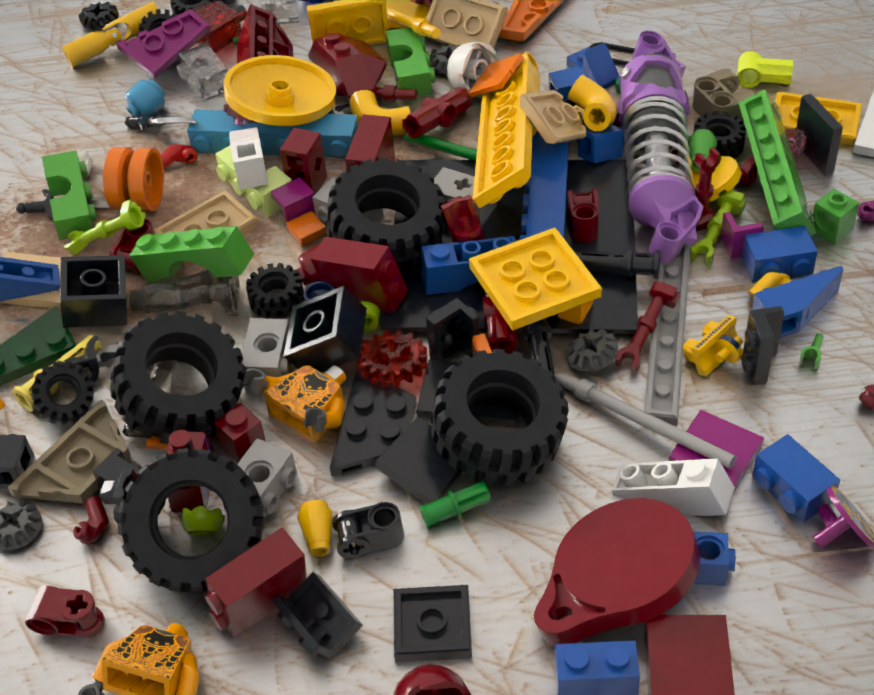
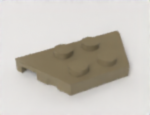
M100 400L8 486L13 497L84 503L99 489L93 474V470L116 448L123 452L126 461L131 457L129 449L114 419H112L105 401Z

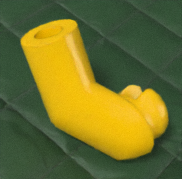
M768 272L748 291V295L754 300L755 293L766 288L788 283L792 279L785 273Z

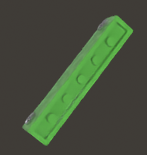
M763 90L739 102V106L773 225L776 230L806 226L810 236L817 233L813 222L815 219L808 206L782 123V113L776 102H773L766 90Z

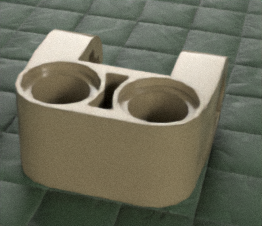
M725 68L695 80L692 107L703 118L706 113L712 116L714 111H718L719 115H723L724 111L728 112L729 117L735 114L737 115V120L740 118L743 120L739 102L756 93L754 91H746L734 96L733 93L738 89L740 79L731 69Z

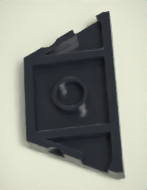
M357 367L329 467L331 476L342 475L341 469L359 464L362 465L363 469L375 466V461L413 422L417 406L416 396L361 367Z

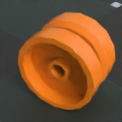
M112 147L108 151L103 170V188L107 204L112 210H121L122 203L127 200H131L133 203L136 202L137 206L142 208L141 211L153 212L158 209L163 197L164 167L160 152L156 148H137L134 151L131 147Z

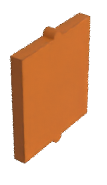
M522 54L488 64L468 92L469 96L475 97L503 88L523 60Z

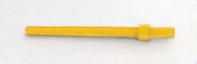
M387 7L389 20L411 28L414 33L421 36L428 35L433 38H438L441 35V30L432 26L429 21L422 18L415 19Z

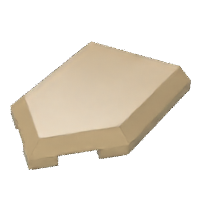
M555 90L522 94L519 106L546 143L556 144L586 137V127L582 125L584 109L578 105L573 107L562 101L563 95Z

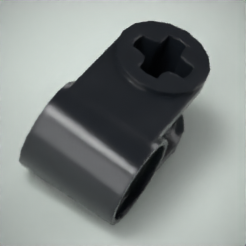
M380 502L359 509L344 510L336 514L332 519L333 529L337 531L339 538L337 552L343 558H357L364 554L392 549L401 544L404 539V528L400 511L395 504L390 502Z

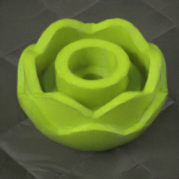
M198 506L192 511L184 508L182 516H179V520L183 529L188 534L213 535L222 528L225 515L222 514L220 508L209 510L204 506Z

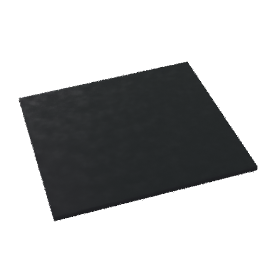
M403 160L406 162V165L412 166L414 164L420 167L423 174L427 172L433 179L443 167L475 177L476 161ZM568 160L567 190L577 193L591 192L592 189H598L599 198L598 237L592 242L580 243L571 236L566 195L565 241L573 251L624 253L625 250L633 249L635 253L634 219L628 205L629 182L627 180L628 169L626 167V160H608L599 163H592L587 160ZM525 184L520 188H512L497 201L496 208L482 226L485 239L514 236L515 240L519 241L520 235H526V232L521 231L522 214H528V212H523V195L529 194V192H525ZM395 211L394 224H400L409 220L403 214ZM444 220L440 244L453 243L446 220ZM419 263V267L410 272L407 270L402 271L401 275L408 292L394 313L382 311L380 324L381 331L427 332L426 317L436 309H440L458 298L467 307L470 306L477 312L480 319L479 332H487L483 308L485 290L478 281L458 292L426 295L421 275V264ZM589 271L601 286L602 291L601 297L593 300V305L580 325L560 319L558 314L546 318L547 324L552 328V333H588L591 328L595 332L604 328L608 334H635L638 328L636 326L638 321L636 275L628 278L623 276V273ZM525 326L516 329V333H523Z

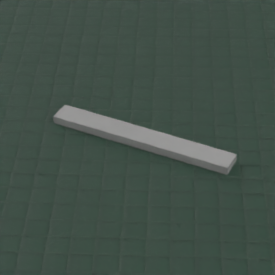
M687 244L683 246L672 262L660 263L659 279H656V282H663L677 287V292H680V299L673 309L663 306L656 320L657 327L651 334L644 412L675 426L678 425L691 249V245Z

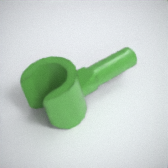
M816 334L812 345L802 349L799 362L801 366L805 359H813L815 361L814 369L819 368L821 361V351L819 348L824 338L822 334Z

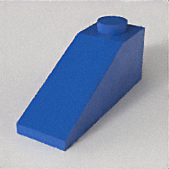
M0 257V302L59 290L60 277L58 265Z

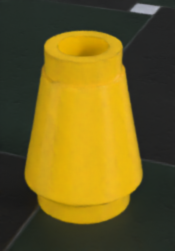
M307 501L300 506L297 519L309 549V555L313 557L325 556L331 552L333 511L328 508L326 501Z

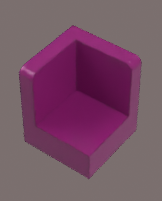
M300 177L271 191V197L283 210L285 225L286 222L310 211L315 214L312 198L315 192Z
M726 212L723 213L720 240L730 259L739 258L742 255L744 235L764 232V227L761 223L737 226L731 213Z

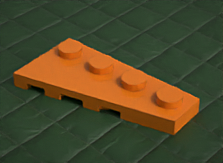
M514 0L503 22L499 38L525 41L564 0Z

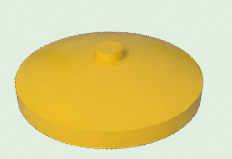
M267 55L250 58L234 65L227 72L224 79V97L228 105L241 116L262 124L275 126L307 124L324 117L331 111L335 103L336 85L330 74L318 65L296 57Z

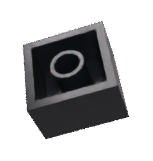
M124 255L61 257L60 304L63 328L127 325Z
M345 286L292 306L283 357L297 369L303 366H311L320 373L329 370L333 365L338 367L360 359L367 308Z

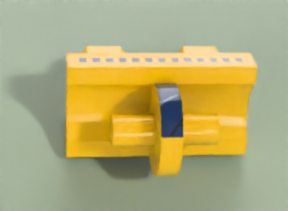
M727 315L720 323L710 320L703 326V338L700 341L689 339L683 344L685 359L695 363L698 375L706 377L724 360L729 363H736L743 356V350L740 346L743 344V340L735 330L736 317Z

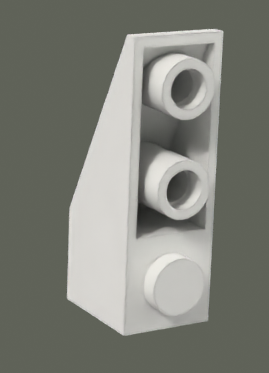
M257 127L229 132L230 147L239 190L268 185Z
M719 459L624 463L621 465L612 492L630 499L646 498L662 501L675 507L681 513L690 516L726 515L735 487Z

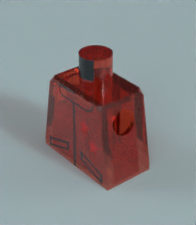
M215 1L192 9L193 12L210 25V31L197 43L211 55L216 54L233 43V38L240 36L242 30L240 22L245 20L247 14L245 7L239 5L231 9L222 1Z

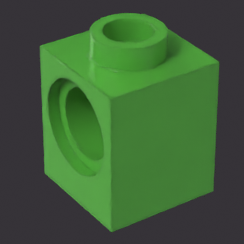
M835 188L832 189L814 205L812 219L816 234L834 245L854 229L860 202Z

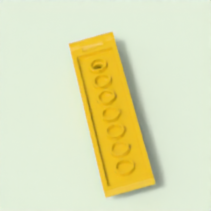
M528 51L522 54L523 60L503 88L482 94L472 198L479 208L488 203H496L502 198L504 193L512 188L522 187L531 177L532 136L537 132V129L519 104L522 94L540 92L541 75L538 72L539 66L535 58Z

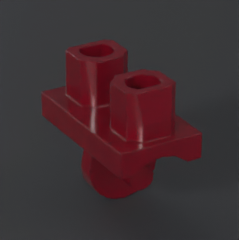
M471 195L458 196L447 200L444 205H441L453 243L485 239Z

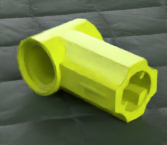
M745 52L738 60L737 76L740 79V85L746 88H753L759 83L790 85L793 60L762 58L757 52Z

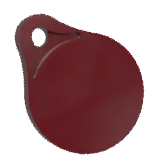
M633 498L612 502L590 512L579 520L568 531L558 547L549 583L534 611V622L545 641L554 647L555 644L578 643L608 630L646 622L665 613L676 605L693 585L700 567V549L690 523L675 507L662 501L646 498Z

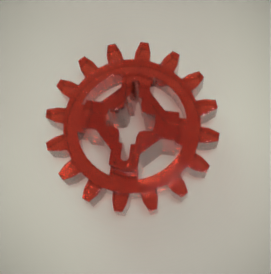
M384 330L383 336L374 333L372 334V341L362 340L360 359H357V369L361 370L362 378L370 376V383L372 384L379 380L382 381L383 387H386L389 382L394 383L398 387L401 385L402 380L412 383L413 375L421 377L423 375L422 369L427 368V346H423L421 338L414 340L413 333L411 332L403 336L401 330H397L395 334Z

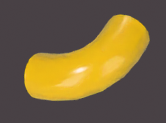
M581 75L569 91L567 98L584 109L583 120L589 129L602 131L612 125L617 116L618 109L613 97L603 87L585 75Z
M369 90L357 91L350 97L351 112L353 115H357L358 125L363 114L391 117L393 137L405 135L406 131L402 128V119L410 114L408 106L395 109L381 108L378 106L375 94Z

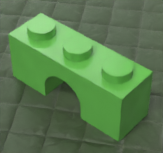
M409 27L385 31L388 55L391 66L395 69L397 88L417 89L418 96L432 94L431 83H435V73L433 66L431 67L429 52L426 51L424 36H419Z
M77 150L42 156L45 177L51 197L64 195L59 198L50 199L53 221L59 240L67 239L68 234L74 230L85 232L92 229V221H97L94 203L88 204V200L93 199L90 183H84L83 180L84 178H89L85 161L79 162Z

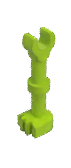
M724 190L721 192L720 197L717 199L719 210L716 216L710 219L705 237L700 242L695 243V246L692 245L690 260L694 261L698 254H705V265H710L713 262V247L718 236L721 235L723 213L730 212L732 215L740 217L746 207L747 199H744V193L734 190L730 192Z
M127 200L122 203L120 217L110 221L103 220L98 222L96 227L85 232L77 230L70 232L67 237L72 242L66 244L64 248L72 255H76L90 242L99 238H109L113 236L115 231L124 227L132 231L142 227L146 214L141 212L142 208L137 206L136 202L133 203L131 200Z

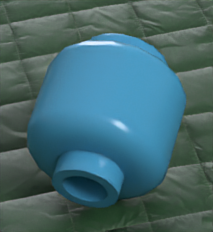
M151 79L149 81L139 80L126 92L125 100L128 105L125 108L134 117L159 112L165 105V92Z

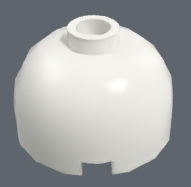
M470 42L460 45L452 52L447 65V76L450 84L455 89L462 87L467 90V93L476 83V79L481 76L488 64L495 62L494 57H497V53L492 46L483 42Z

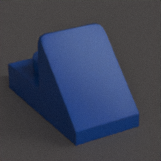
M605 43L592 48L587 47L567 56V66L569 68L580 66L585 76H589L591 80L604 89L614 85L619 77V73Z

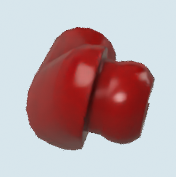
M172 144L160 154L164 170L173 162L190 164L195 162L198 157L195 148L183 144Z

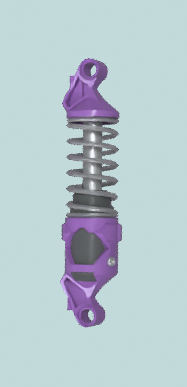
M645 30L639 35L632 57L633 60L627 63L621 72V101L618 102L617 107L618 120L625 131L629 211L633 219L639 224L656 229L649 245L648 253H654L655 250L660 251V263H669L676 258L685 244L695 246L697 241L696 227L704 206L696 198L691 170L692 161L690 159L686 122L690 105L689 97L686 90H683L682 83L686 66L676 60V53H672L667 42L660 34L651 30ZM673 149H677L679 151L677 155L671 154L670 152H672ZM635 154L641 156L636 160L633 158ZM646 159V164L640 163ZM676 161L680 164L678 168H674L671 165ZM636 166L644 168L639 172H635L634 170Z

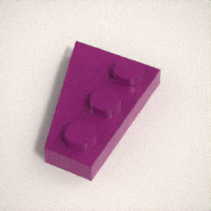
M190 9L162 22V26L148 32L146 29L138 33V37L127 42L124 39L116 43L118 50L152 78L156 79L210 31V25Z

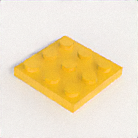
M556 228L469 258V268L512 331L601 297V286Z

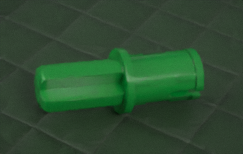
M480 482L455 493L450 490L447 492L448 496L421 505L419 510L426 527L429 528L431 525L453 516H457V518L462 517L461 513L489 502L491 495L486 484Z

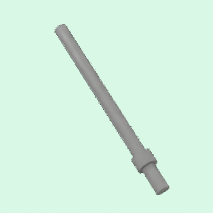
M562 371L556 376V383H560L562 387L574 392L575 397L587 403L593 401L709 459H719L721 464L729 469L736 462L737 457L597 389L596 384L586 379L580 381Z

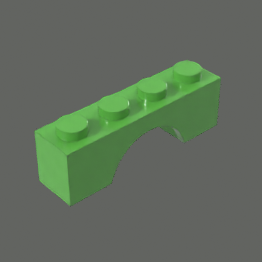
M231 226L155 235L146 234L137 240L136 246L129 257L147 283L171 281L184 261L196 263L209 270L216 277L239 276L251 261L254 252L238 227Z

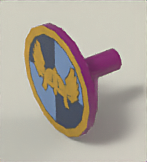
M830 485L827 488V493L842 516L838 518L831 505H820L817 512L826 527L813 536L815 542L821 548H824L852 528L868 546L874 549V532L852 502L837 487Z

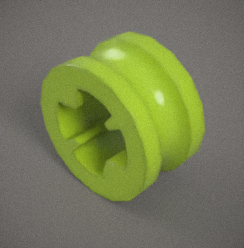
M362 301L361 303L367 308L364 332L374 331L379 325L380 309L371 302Z

